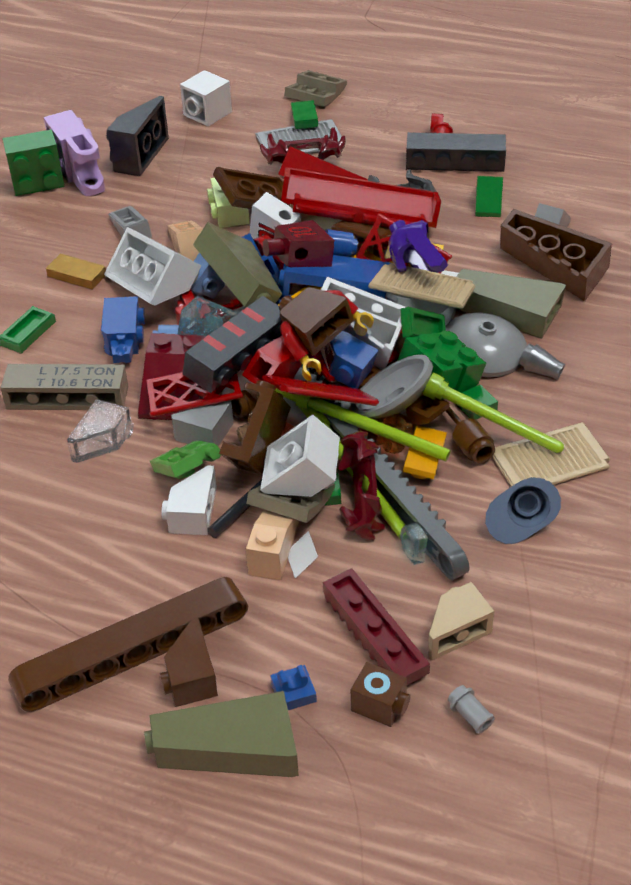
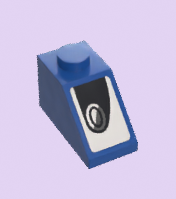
M345 331L339 333L320 350L329 374L335 377L337 381L356 389L371 372L379 351Z

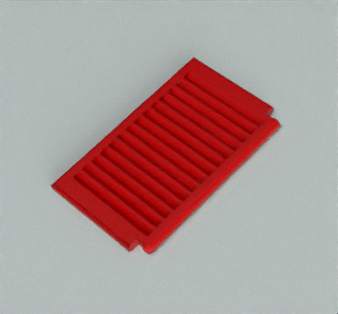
M272 375L262 377L265 382L274 385L275 388L286 393L371 406L379 404L377 398L356 388Z

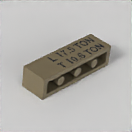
M8 364L0 388L6 410L123 411L128 391V381L125 365Z

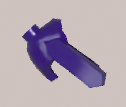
M399 220L390 225L389 229L392 235L389 238V251L398 272L406 271L405 263H409L413 268L436 273L445 270L448 266L447 261L427 238V222L421 220L406 225L404 220Z

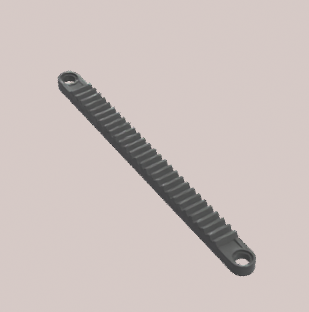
M242 306L240 308L232 310L231 318L240 313L246 307ZM303 364L293 379L307 381L302 375ZM311 374V382L322 383L321 381H316L315 374ZM320 398L341 407L340 402H335V400ZM324 414L330 422L329 427L340 437V441L346 435L361 431L360 427ZM379 447L378 453L374 455L377 489L408 527L412 538L448 579L454 580L468 573L470 570L468 558L460 545L445 530L446 521L438 519V512L431 511V504L429 502L423 503V495L416 494V487L409 486V479L402 478V471L395 470L394 462H388V456L381 454V448Z

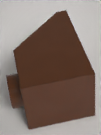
M194 619L189 622L164 656L166 672L160 673L164 694H172L175 707L218 696L216 676L199 620Z

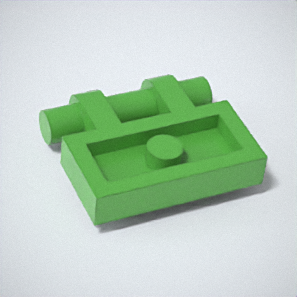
M196 440L181 448L175 447L150 460V463L156 473L183 479L192 475L195 472L194 468L203 464L202 460L212 462L221 457L219 454L220 448L215 443Z

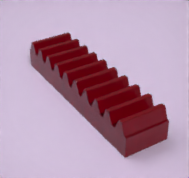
M352 568L323 582V593L326 602H331L333 611L339 612L340 620L342 622L346 621L348 630H353L355 639L357 641L361 640L363 649L369 650L370 658L372 660L376 659L379 667L406 677L407 685L430 673V663Z

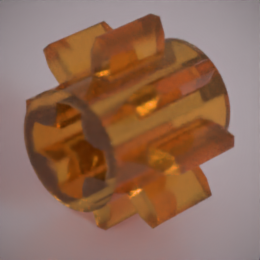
M393 415L383 420V423L412 434L413 425L406 424L403 417ZM376 434V444L382 445L387 453H401L405 449V445Z

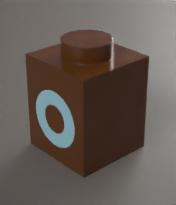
M368 662L365 663L350 689L352 712L392 727L397 715L403 716L410 702V695L407 694L406 677Z

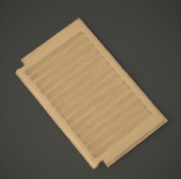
M390 263L389 265H383L368 287L462 309L476 285L473 284L472 280L406 266V271L398 272L395 264Z
M583 422L544 433L564 444V450L561 453H555L528 439H523L495 447V453L492 456L511 487L530 477L543 478L550 481L553 485L609 469L608 461H610L608 455Z

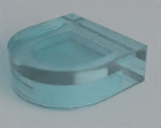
M417 523L404 525L400 532V539L405 554L414 565L424 563L428 541L427 535Z

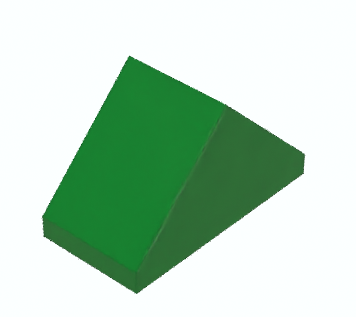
M477 176L475 216L501 217L503 177Z

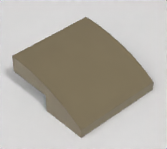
M307 70L297 74V82L295 84L285 87L284 96L300 101L314 100L315 105L325 107L341 94L347 85V80Z
M332 484L328 489H322L312 497L265 494L260 490L261 486L249 491L246 504L307 523L326 504L334 491L335 484Z

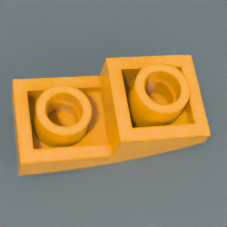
M417 425L414 436L444 447L447 432ZM409 448L403 472L410 473L411 476L418 479H434L440 459Z

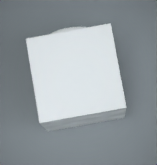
M204 70L180 84L184 116L210 126L232 112L230 81Z

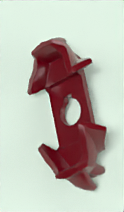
M334 127L330 129L329 137L325 135L322 138L283 141L280 139L277 144L272 134H268V149L261 144L260 150L270 165H272L273 161L283 164L290 146L298 150L318 148L320 151L317 158L324 160L331 155H335L337 158L342 156L341 152L345 147L346 139L343 135L338 142L337 131Z
M358 431L346 435L340 441L343 445V452L337 466L338 471L349 467L353 471L355 509L352 511L341 506L339 510L347 523L346 531H353L363 539L374 541L376 538L371 531L378 532L385 529L384 524L374 519L375 516L382 513L380 498L377 497L374 457L378 453L379 446L364 438L368 435L366 431ZM364 475L367 476L369 481L368 490L365 494L362 492Z

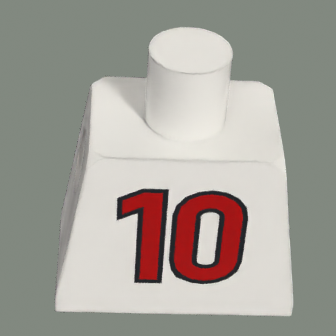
M266 192L252 206L249 233L253 239L263 235H268L274 239L275 228L278 225L301 222L302 216L300 213L293 212V208Z

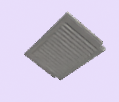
M332 119L319 121V127L295 129V126L255 133L259 144H263L267 149L268 134H272L276 144L280 139L283 141L322 138L325 135L329 137L332 127L337 131L338 142L342 137ZM318 148L303 149L301 151L308 154L317 153L320 150Z

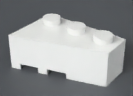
M327 277L321 288L322 291L339 290L358 307L357 311L359 313L367 312L373 316L374 323L372 328L362 323L367 328L365 336L356 334L354 331L355 321L343 331L378 349L374 365L381 370L385 369L402 330L400 309L405 308V306Z

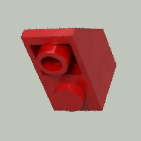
M280 336L257 350L242 376L254 384L258 380L264 381L262 377L265 375L293 379L302 363L300 360H295L284 344L283 337Z

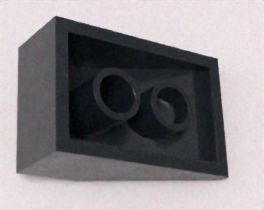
M158 96L118 116L107 128L106 138L109 141L110 161L113 164L114 172L141 176L169 139L164 96Z

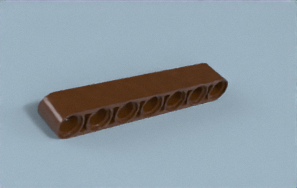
M218 578L22 663L10 672L8 681L20 707L24 711L33 712L167 653L191 620H199L203 636L240 620L247 613L249 606L231 578Z

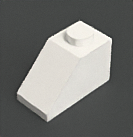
M208 465L171 487L168 500H164L162 503V519L167 520L169 533L208 535V527L210 526L217 489L214 466Z

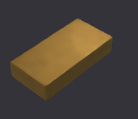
M61 253L46 267L47 277L92 290L105 277L104 273L106 271L104 265Z

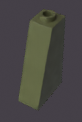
M209 222L206 223L193 245L243 306L248 307L262 296L276 303L282 292L253 243Z
M461 269L456 277L472 280L476 287L462 309H456L467 313H488L502 317L512 323L519 331L542 339L562 307L566 285L557 282Z
M284 691L149 715L151 730L144 731L147 754L155 753L158 768L281 777L299 776L297 751Z

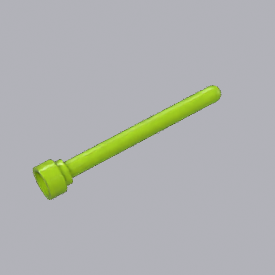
M436 373L432 374L425 387L423 395L432 400H435V398L440 400L445 398L555 453H561L564 450V444L561 441L448 387L449 383L444 381L445 378Z

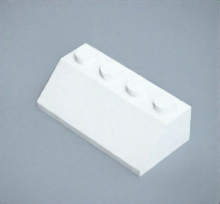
M127 227L104 275L155 306L188 292L192 284L196 282L202 265Z

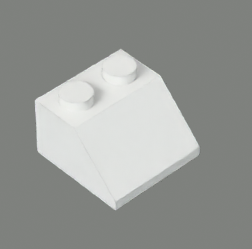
M311 415L267 446L260 490L265 494L312 497L322 489H328L336 479L340 437L318 418Z

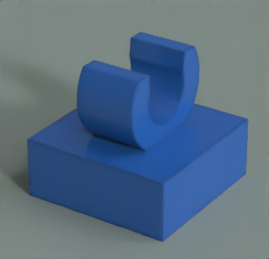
M298 665L296 668L286 671L281 670L270 675L274 693L284 691L288 710L317 702L316 691L305 665Z

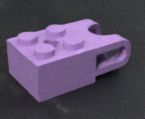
M72 110L43 117L46 130L52 129L62 175L67 182H74L85 196L104 192V179L97 164V159L100 158L98 145L93 139L90 129L84 127L82 119L80 117L77 118ZM89 179H93L95 184L89 185L85 182Z

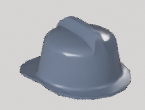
M530 477L514 484L489 504L485 518L488 532L497 541L505 544H516L527 539L550 524L557 517L561 509V497L558 489L550 481Z

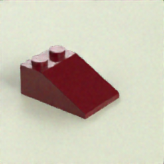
M151 333L145 353L138 419L172 420V414L183 412L178 411L151 417L146 380L183 372L185 352L206 336ZM190 379L184 381L191 385L195 384V382H193ZM170 384L156 386L154 389L162 392ZM177 387L170 395L180 398L187 390ZM194 394L187 402L203 399V396ZM163 400L157 408L171 406L172 403Z

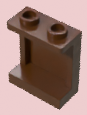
M258 380L256 384L246 382L244 389L257 400L241 447L223 441L219 454L238 469L263 476L267 446L281 437L291 407L283 399L284 396L275 391L274 385Z

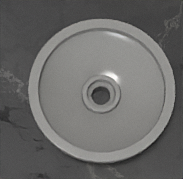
M469 313L454 318L445 326L446 331L455 333L458 339L466 345L465 347L475 350L477 355L487 363L481 377L505 376L521 367L519 360L527 343L523 334L506 319L488 313Z
M413 355L386 367L360 389L377 398L379 404L371 406L351 403L352 411L371 419L385 418L397 413L406 412V408L420 397L430 380L433 368L432 362L426 355Z

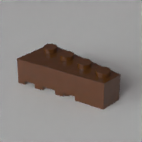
M513 209L501 224L500 249L551 281L565 284L567 291L583 301H586L610 266L612 243L516 209Z

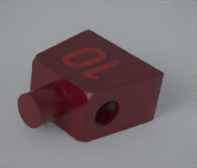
M314 220L278 225L275 228L274 239H264L263 252L265 256H277L288 267H331L335 240Z

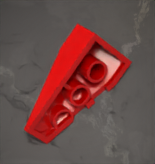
M291 146L278 173L284 179L285 168L288 167L368 181V179Z

